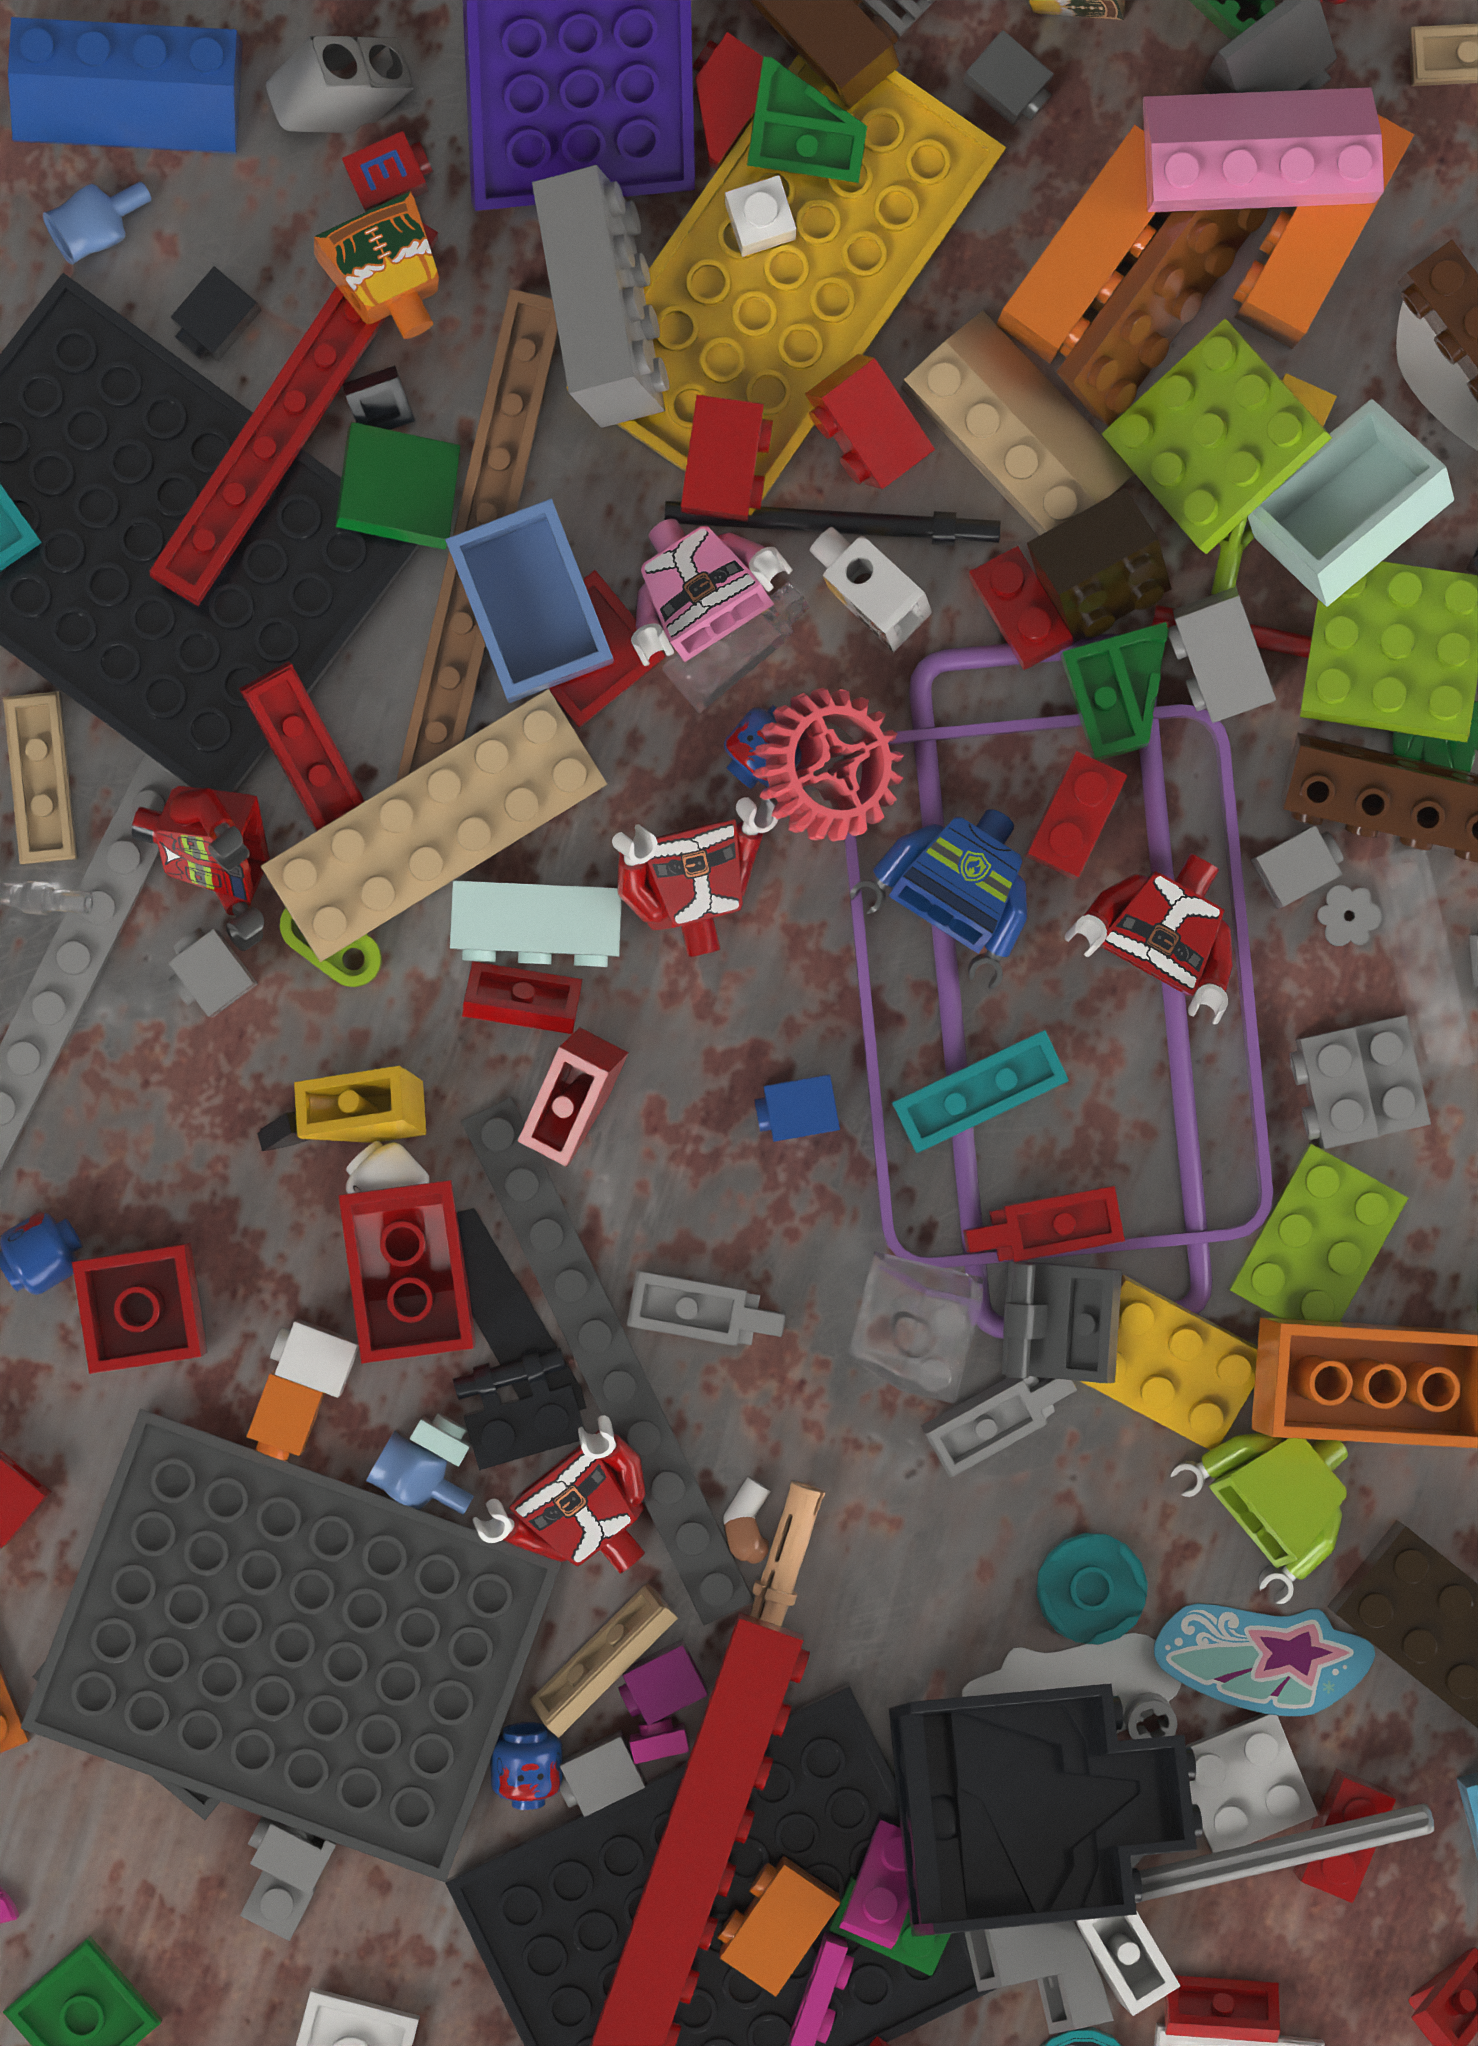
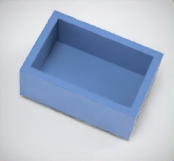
M552 498L445 539L509 703L614 663L610 648Z

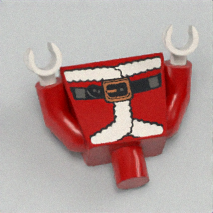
M749 797L738 800L736 811L744 822H740L737 826L735 819L655 837L640 824H637L634 827L636 832L633 841L624 833H617L612 839V844L619 851L620 855L617 887L619 897L642 921L647 922L653 931L681 926L688 957L721 950L714 917L734 913L742 908V897L745 896L763 834L771 830L778 822V819L771 816L776 805L770 799L763 800L762 798L761 806L758 810L756 804Z
M1189 854L1175 881L1154 871L1148 877L1133 874L1101 891L1084 916L1079 918L1064 936L1068 942L1076 933L1086 936L1090 944L1089 949L1083 954L1086 957L1091 956L1101 947L1186 996H1193L1196 992L1188 1007V1014L1194 1017L1199 1005L1205 1004L1214 1010L1215 1017L1212 1024H1218L1228 1006L1226 990L1233 967L1231 928L1222 919L1225 910L1204 898L1219 869L1196 855Z
M605 1415L597 1418L599 1430L589 1434L583 1427L578 1428L580 1445L516 1496L509 1506V1509L514 1514H506L502 1503L498 1499H490L486 1506L490 1515L494 1518L489 1521H482L477 1517L472 1519L478 1535L483 1541L488 1543H496L503 1540L519 1548L559 1562L568 1560L577 1567L600 1550L619 1574H621L645 1554V1551L626 1530L638 1519L644 1509L642 1501L646 1493L640 1456L618 1435L613 1434L609 1417Z

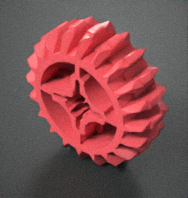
M819 688L813 690L810 697L805 693L793 696L790 700L791 707L783 705L776 708L773 715L777 723L765 724L760 730L770 743L758 745L753 751L760 758L766 759V766L755 769L753 773L754 776L760 779L767 777L769 787L763 789L759 797L763 798V800L776 798L778 803L774 807L771 816L781 819L790 815L788 831L798 833L807 828L808 839L814 841L824 839L826 834L832 842L844 840L848 833L852 836L864 834L867 830V823H879L884 818L880 806H891L897 800L887 786L898 785L904 779L899 773L891 770L892 763L901 761L904 756L897 751L890 752L888 742H892L898 733L893 730L882 732L879 728L884 721L885 713L877 711L867 715L869 699L860 697L851 702L850 694L847 690L840 689L830 695L828 689ZM824 721L840 727L851 737L854 743L850 745L839 740L834 729L828 730ZM797 744H799L801 761L795 768V751ZM843 755L844 758L833 763V767L829 768L826 772L813 774L814 771L824 767V763L828 762L831 758ZM861 763L862 775L860 785H858L856 771ZM809 785L816 788L824 801L830 800L833 809L815 802L805 792L803 787Z

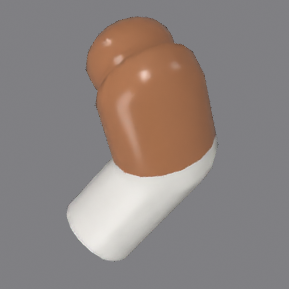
M750 1477L746 1478L723 1516V1526L729 1550L734 1557L740 1561L756 1564L767 1556L769 1541L760 1535L755 1516L771 1491Z

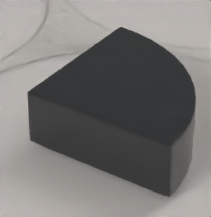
M296 1112L283 1114L261 1128V1131L257 1133L262 1151L284 1148L311 1140L297 1137Z

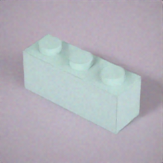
M453 881L450 949L462 950V961L495 962L496 951L518 952V963L551 965L552 954L574 955V966L608 967V956L620 957L622 899L618 895L617 888Z

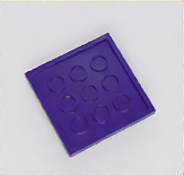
M462 0L471 204L475 211L536 205L532 182L594 165L600 168L610 182H618L623 197L695 190L691 0Z

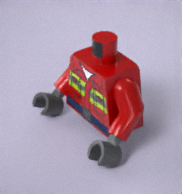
M177 786L171 790L163 811L139 807L132 823L131 832L133 839L158 845L164 872L170 877L212 890L216 893L226 913L236 916V918L226 924V931L237 948L241 951H246L261 941L263 938L264 917L257 908H249L264 873L260 866L268 862L270 856L257 796L212 790L208 787Z

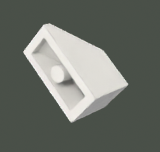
M1138 1912L1137 1915L1076 1921L1091 1956L1118 2002L1132 2016L1180 1987L1179 1982Z

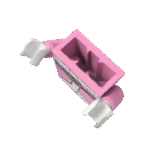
M667 519L653 527L648 535L658 554L643 563L640 568L645 584L637 592L636 632L631 637V642L643 665H649L650 656L657 651L664 650L667 656L674 654L673 647L684 662L699 654L773 606L774 603L766 593V591L769 592L774 588L770 583L771 579L782 571L790 574L793 569L775 547H764L730 532L717 536L707 525L700 526L686 535L677 520Z

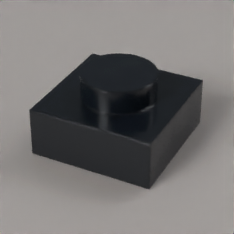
M395 365L343 384L345 396L356 423L392 430L415 422L412 407Z

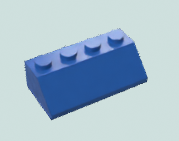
M11 17L8 82L12 140L14 142L237 154L243 42L240 35L235 29Z

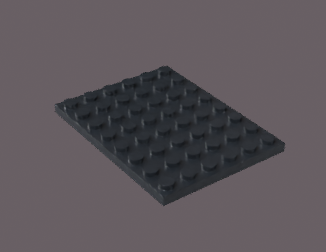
M62 273L0 354V484L42 542L0 571V646L188 786L194 788L208 787L212 790L235 792L269 747L268 741L239 688L289 661L293 665L306 692L309 694L421 545L335 527L341 477L301 448L199 606L151 578L150 569L253 412L68 275Z
M849 1684L791 1711L782 1736L779 1737L771 1734L764 1754L774 1758L763 1791L753 1788L746 1809L755 1811L753 1822L745 1844L734 1841L728 1862L737 1865L726 1898L717 1894L715 1896L709 1915L718 1918L717 1926L708 1951L700 1948L696 1951L691 1969L699 1971L700 1974L690 2004L679 2001L672 2022L681 2025V2030L675 2046H789V2035L824 1933L826 1931L841 1936L829 1930V1924L833 1915L777 1996H774L720 1959V1947L724 1942L717 1938L718 1933L735 1909L744 1914L755 1898V1895L749 1889L767 1863L776 1867L781 1858L785 1856L839 1893L841 1900L851 1875L858 1877L875 1828L880 1820L901 1828L896 1780ZM687 1762L647 1781L645 1788L585 1817L581 1813L446 1880L445 1884L524 2046H590ZM965 1932L951 1933L932 1976L846 1938L848 1945L846 1955L854 1957L852 1970L845 1989L842 1990L835 1987L828 2008L836 2011L829 2037L826 2043L816 2041L815 2046H869L877 2036L885 2042H889L996 1989L978 1992Z

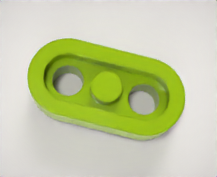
M285 908L280 919V931L284 941L333 980L344 986L361 987L370 983L378 975L382 965V953L377 942L368 934L319 962L288 910ZM353 948L361 950L365 957L363 966L358 970H350L344 963L346 952Z

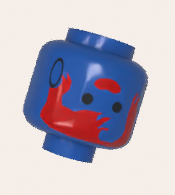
M772 705L768 711L761 707L749 710L724 741L725 752L733 759L726 768L750 789L757 782L769 787L767 777L760 779L753 775L755 769L766 766V759L760 758L753 751L758 745L770 743L760 730L765 724L777 723L773 715L777 708L775 705ZM797 744L795 751V767L801 761L799 744Z
M39 1212L1 1235L0 1268L17 1292L24 1288L33 1295H39L74 1275L72 1262L78 1260L75 1251L82 1248L83 1245L76 1231L66 1218L57 1223L48 1213Z
M521 1722L503 1728V1734L498 1737L490 1759L492 1790L499 1797L512 1801L513 1808L533 1810L543 1807L545 1799L554 1796L560 1791L559 1788L563 1778V1772L560 1768V1764L563 1762L561 1740L554 1734L549 1733L548 1728L541 1723Z

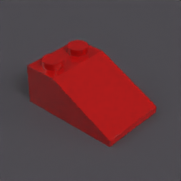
M446 1180L338 1195L361 1364L474 1349L476 1338L452 1181Z

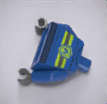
M988 809L976 826L962 817H955L946 827L932 823L903 835L873 868L875 876L871 880H864L853 886L850 892V899L854 900L863 887H871L877 894V902L866 914L874 913L881 909L886 902L885 889L888 886L894 887L888 895L890 898L978 953L977 956L972 958L968 966V974L971 981L975 976L976 969L981 964L988 963L995 967V975L991 978L988 985L989 989H993L1002 981L1003 972L1000 961L1002 957L1010 955L1028 917L1026 883L1018 874L1023 859L1020 854L1004 845L1014 830V824L1005 814L994 809ZM985 946L987 949L986 953L979 954Z

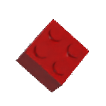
M191 1242L80 1259L72 1262L89 1374L197 1358L208 1353Z

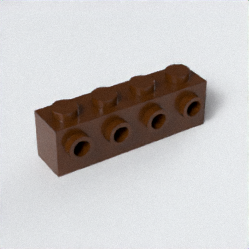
M1451 239L1409 270L1398 281V284L1403 289L1400 294L1409 310L1418 319L1424 317L1435 332L1434 342L1442 355L1451 364L1458 363L1470 381L1467 382V386L1478 402V273L1453 239Z
M1297 732L1281 793L1283 810L1291 811L1290 816L1293 819L1312 825H1322L1324 819L1344 823L1347 831L1363 837L1374 838L1377 837L1378 832L1400 836L1399 841L1402 844L1420 850H1431L1433 844L1454 849V855L1478 863V774Z

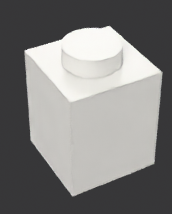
M779 175L725 192V206L742 257L796 239L797 229Z
M297 1319L294 1321L291 1330L281 1327L270 1356V1359L279 1361L274 1375L338 1398L343 1393L359 1349L358 1340Z

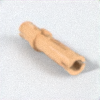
M791 1481L786 1504L774 1536L761 1580H755L752 1593L756 1596L750 1616L782 1626L788 1606L795 1604L797 1593L793 1590L809 1544L818 1510L826 1493L824 1490L803 1482Z

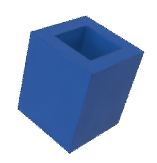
M830 1074L763 1086L765 1097L754 1099L760 1132L771 1130L773 1142L840 1130Z

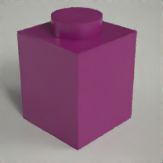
M683 1639L633 1663L622 1674L626 1683L618 1687L631 1716L635 1717L642 1713L648 1726L708 1696V1687Z

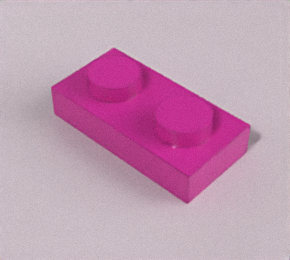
M880 1820L875 1828L839 1928L892 1949L897 1942L909 1906L901 1828Z
M825 1931L789 2035V2046H815L816 2041L826 2043L836 2011L828 2008L835 1987L842 1990L845 1989L854 1962V1957L846 1955L848 1950L846 1938Z

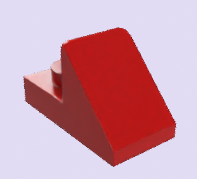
M1476 1947L1463 1953L1415 1991L1408 1999L1409 2004L1415 2010L1411 2016L1412 2020L1433 2046H1467L1478 2032V1950Z

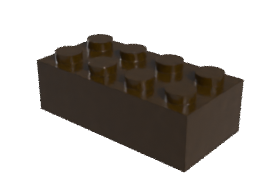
M1396 1520L1327 1607L1478 1728V1583L1407 1526Z

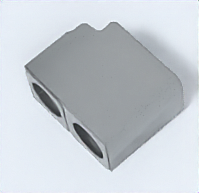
M309 36L266 81L267 92L280 125L287 131L355 132L363 124L379 121L414 89L411 74L397 37ZM386 47L389 48L393 60V66L386 72L387 79L380 76L373 69L369 61ZM356 61L357 72L350 79L339 78L330 72L332 70H342L351 62Z

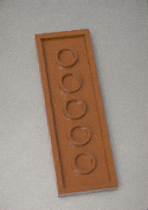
M1268 208L1173 211L1056 372L1094 418L1110 426L1120 413L1125 412L1131 406L1136 397L1137 389L1152 368L1157 367L1163 362L1168 354L1171 342L1184 324L1191 321L1197 315L1207 292L1219 277H1222L1229 271L1234 262L1236 252L1250 233L1256 231L1263 224Z

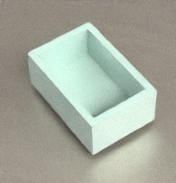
M1372 398L1329 434L1332 438L1248 515L1254 538L1326 607L1454 501L1446 466Z

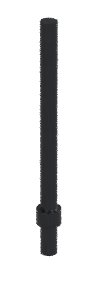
M680 501L665 502L664 520L675 519L679 524L807 532H824L828 528L833 527L841 534L932 539V545L954 546L955 540L999 543L1001 525L1000 520L956 518V512L934 511L933 516L765 506H761V510L756 509L751 516L748 515V522L681 513Z

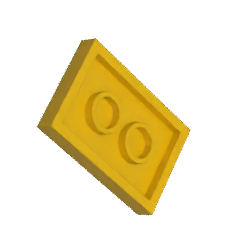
M1122 1275L1115 1383L1081 1382L1211 1450L1221 1444L1255 1386L1258 1346L1133 1279Z

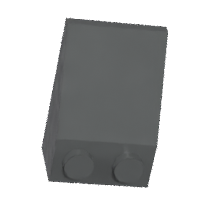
M1284 0L1218 51L1202 82L1204 88L1209 94L1320 90L1332 79L1327 71L1332 67L1337 56L1320 0Z

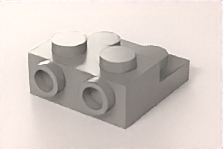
M1407 1015L1295 1039L1298 1051L1289 1053L1291 1069L1296 1085L1305 1084L1310 1106L1302 1107L1301 1109L1303 1123L1308 1139H1317L1319 1148H1332L1431 1124Z

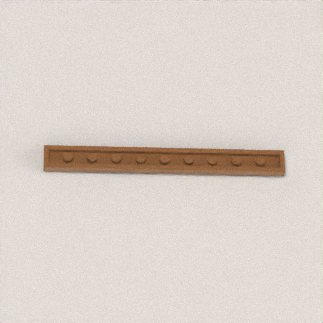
M513 289L509 290L453 536L518 511L558 337L552 298ZM450 551L396 782L463 742L467 732L486 644Z

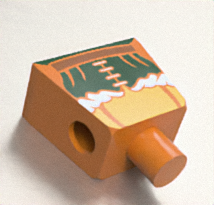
M411 191L314 236V255L366 324H373L391 315L404 339L418 336L433 325V321L422 300L438 291L439 276Z

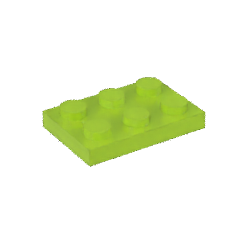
M1308 1143L1229 1285L1228 1290L1278 1318L1340 1322L1409 1198L1315 1145Z

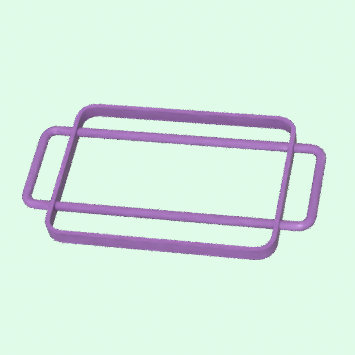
M1110 633L1092 638L1085 637L1062 651L1122 634ZM1008 643L944 649L930 653L917 664L911 675L909 696L913 730L897 731L896 738L892 742H888V745L914 743L922 828L932 823L944 826L936 741L1082 727L1079 714L935 728L931 691L932 682L935 677L947 671L1020 665ZM1062 651L1039 663L1062 661ZM1156 697L1150 741L1147 747L1139 749L1151 873L1157 871L1174 880L1159 720L1170 718L1193 719L1206 727L1212 735L1216 747L1258 1182L1257 1205L1252 1215L1243 1223L1229 1228L1208 1230L1186 998L1183 993L1162 982L1185 1232L1127 1237L1125 1242L1034 1259L1187 1245L1190 1290L1184 1298L1174 1302L1199 1314L1204 1310L1212 1292L1213 1279L1209 1242L1242 1238L1252 1234L1263 1225L1272 1208L1273 1184L1230 742L1225 727L1220 721L1212 723L1207 710L1203 709L1197 712L1195 706L1183 704L1157 707ZM848 833L844 843L850 895L853 886L861 881L856 836ZM860 890L854 900L850 899L883 1235L887 1246L896 1257L915 1268L938 1269L964 1266L967 1300L972 1319L982 1331L995 1338L1004 1339V1317L998 1315L992 1309L990 1303L987 1264L1009 1262L1012 1259L998 1261L996 1250L967 1252L963 1234L965 1229L983 1226L973 1127L952 1137L963 1253L930 1257L918 1256L905 1250L896 1237L893 1225L862 892ZM932 925L946 1076L967 1067L956 941L953 937Z

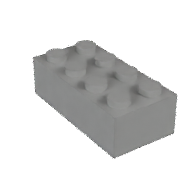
M597 165L532 182L569 394L601 428L664 412L665 406L662 392L669 390V379L662 358H656L653 339L660 337V329L652 305H646L643 287L650 285V273L644 255L641 252L637 253L634 235L641 233V223L634 202H627L623 198L618 182H610Z

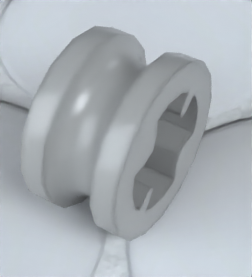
M1151 1692L1142 1693L1132 1698L1127 1704L1123 1716L1125 1727L1132 1739L1174 1736L1178 1725L1176 1714L1167 1699ZM1147 1709H1152L1157 1716L1165 1715L1164 1720H1157L1160 1728L1153 1732H1149L1144 1725L1136 1727L1137 1721H1144L1141 1713Z

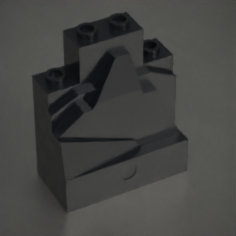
M1112 1683L914 1701L889 1708L912 1936L939 1935L1137 1915L1136 1903H1140L1142 1900V1881L1139 1870L1131 1866V1857L1197 1850L1196 1839L1202 1836L1203 1824L1200 1808L1197 1804H1192L1190 1781H1194L1196 1777V1761L1193 1749L1190 1746L1186 1747L1184 1735L1118 1741L1117 1730L1123 1728V1707L1120 1697L1118 1695L1113 1696Z

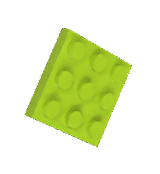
M1226 318L1102 433V436L1195 545L1205 554L1212 550L1332 438Z
M1381 561L1328 607L1318 599L1300 717L1468 742L1478 680V575Z

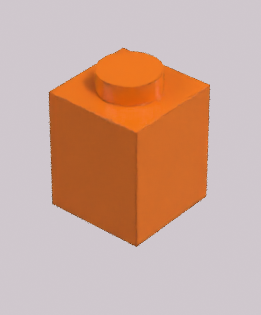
M273 1370L269 1373L246 1437L258 1441L255 1449L258 1452L287 1461L290 1453L300 1456L304 1452L325 1393L274 1375L276 1370Z

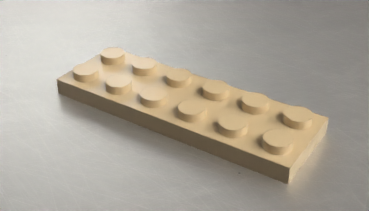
M547 689L260 867L319 962H322L608 784L552 693Z

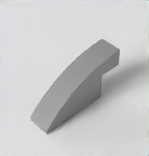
M1074 1921L965 1932L978 1992L1037 1979L1049 2034L1114 2021L1103 1982L1088 1946Z

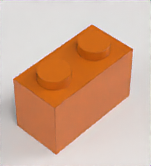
M785 1856L781 1858L776 1867L767 1863L762 1868L749 1889L755 1895V1898L744 1914L735 1909L717 1936L718 1939L724 1942L720 1947V1959L774 1996L778 1995L840 1905L839 1893Z

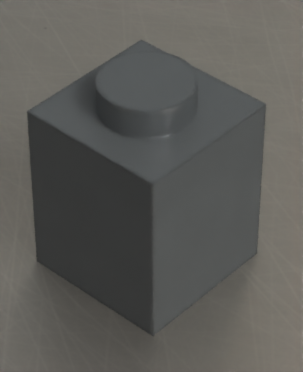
M1004 30L997 35L970 66L963 80L966 86L1012 126L1023 115L1032 120L1053 96L1046 89L1051 83L1053 73Z

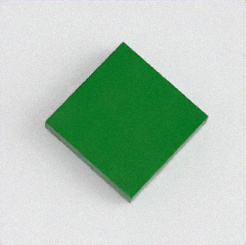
M351 422L347 431L335 527L445 550L447 547L445 539L450 538L460 445Z
M88 1936L3 2011L31 2046H135L159 2026L163 2020L91 1936Z

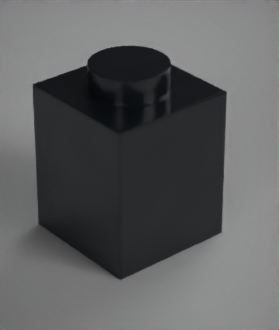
M213 266L170 318L180 328L174 337L199 359L207 351L219 361L262 310L253 298Z

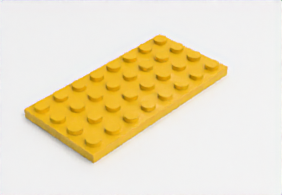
M797 55L788 70L867 126L859 183L747 166L752 120L650 266V285L643 288L646 305H652L660 329V337L653 339L656 358H662L669 379V390L662 392L665 411L616 425L684 472H686L696 394L764 404L762 419L773 420L769 453L757 452L754 473L755 475L765 476L763 501L815 426L809 415V412L814 407L805 393L857 354H865L1006 150L1004 145L896 70L848 109L808 64ZM779 175L797 229L796 239L742 257L725 206V192ZM749 508V516H751L756 509Z

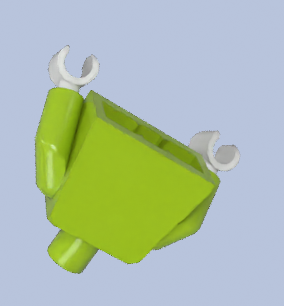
M1260 1432L1236 1435L1204 1453L1201 1457L1202 1462H1181L1174 1468L1171 1477L1185 1469L1191 1470L1196 1474L1198 1483L1195 1487L1182 1492L1181 1495L1185 1497L1196 1495L1203 1487L1205 1479L1209 1476L1216 1479L1208 1487L1273 1564V1566L1267 1567L1260 1574V1590L1264 1589L1268 1582L1273 1579H1281L1286 1583L1284 1589L1279 1591L1274 1597L1276 1604L1288 1602L1293 1596L1294 1587L1292 1582L1296 1578L1304 1580L1335 1549L1342 1520L1339 1506L1347 1496L1346 1487L1332 1472L1348 1457L1347 1449L1341 1441L1316 1440L1310 1445L1306 1439L1271 1437Z

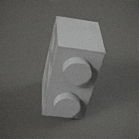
M1237 587L1173 609L1177 625L1169 627L1168 634L1177 659L1189 657L1195 677L1186 680L1197 712L1207 708L1212 723L1276 701Z

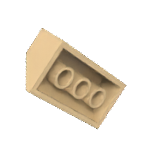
M983 310L946 339L903 381L901 387L903 391L1039 535L1110 497L1135 474L1120 455Z

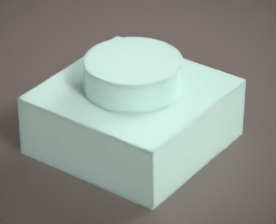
M437 1413L433 1421L423 1416L410 1437V1440L458 1467L471 1446L470 1441L462 1438L467 1429Z

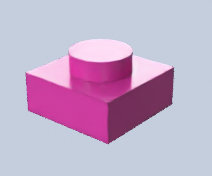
M664 1717L649 1726L646 1722L640 1723L638 1725L640 1733L630 1735L629 1743L634 1764L689 1752L690 1744L685 1722L673 1725L671 1717Z

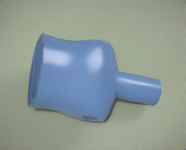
M141 181L112 197H109L96 185L89 184L77 191L61 206L44 212L43 220L57 248L68 263L73 265L89 254L108 249L121 242L126 234L122 216L150 202L151 196L147 187Z
M396 1431L391 1435L366 1482L384 1490L396 1502L418 1510L422 1509L432 1499H435L464 1515L474 1498V1495L444 1479L447 1460L421 1445L405 1439Z

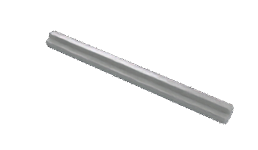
M1422 1803L1140 1870L1139 1873L1142 1881L1141 1902L1431 1834L1434 1831V1819L1429 1806Z

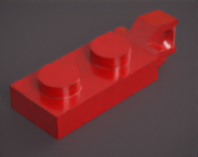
M1113 1185L1002 1206L1003 1209L989 1211L992 1225L963 1230L967 1252L973 1253L996 1248L998 1261L1012 1259L1013 1262L1125 1242L1116 1189Z

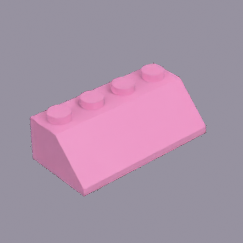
M1372 87L1143 97L1148 212L1375 203L1384 192L1382 134Z

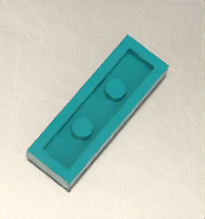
M1042 1030L891 1103L917 1154L1068 1082L1069 1079L1046 1031Z

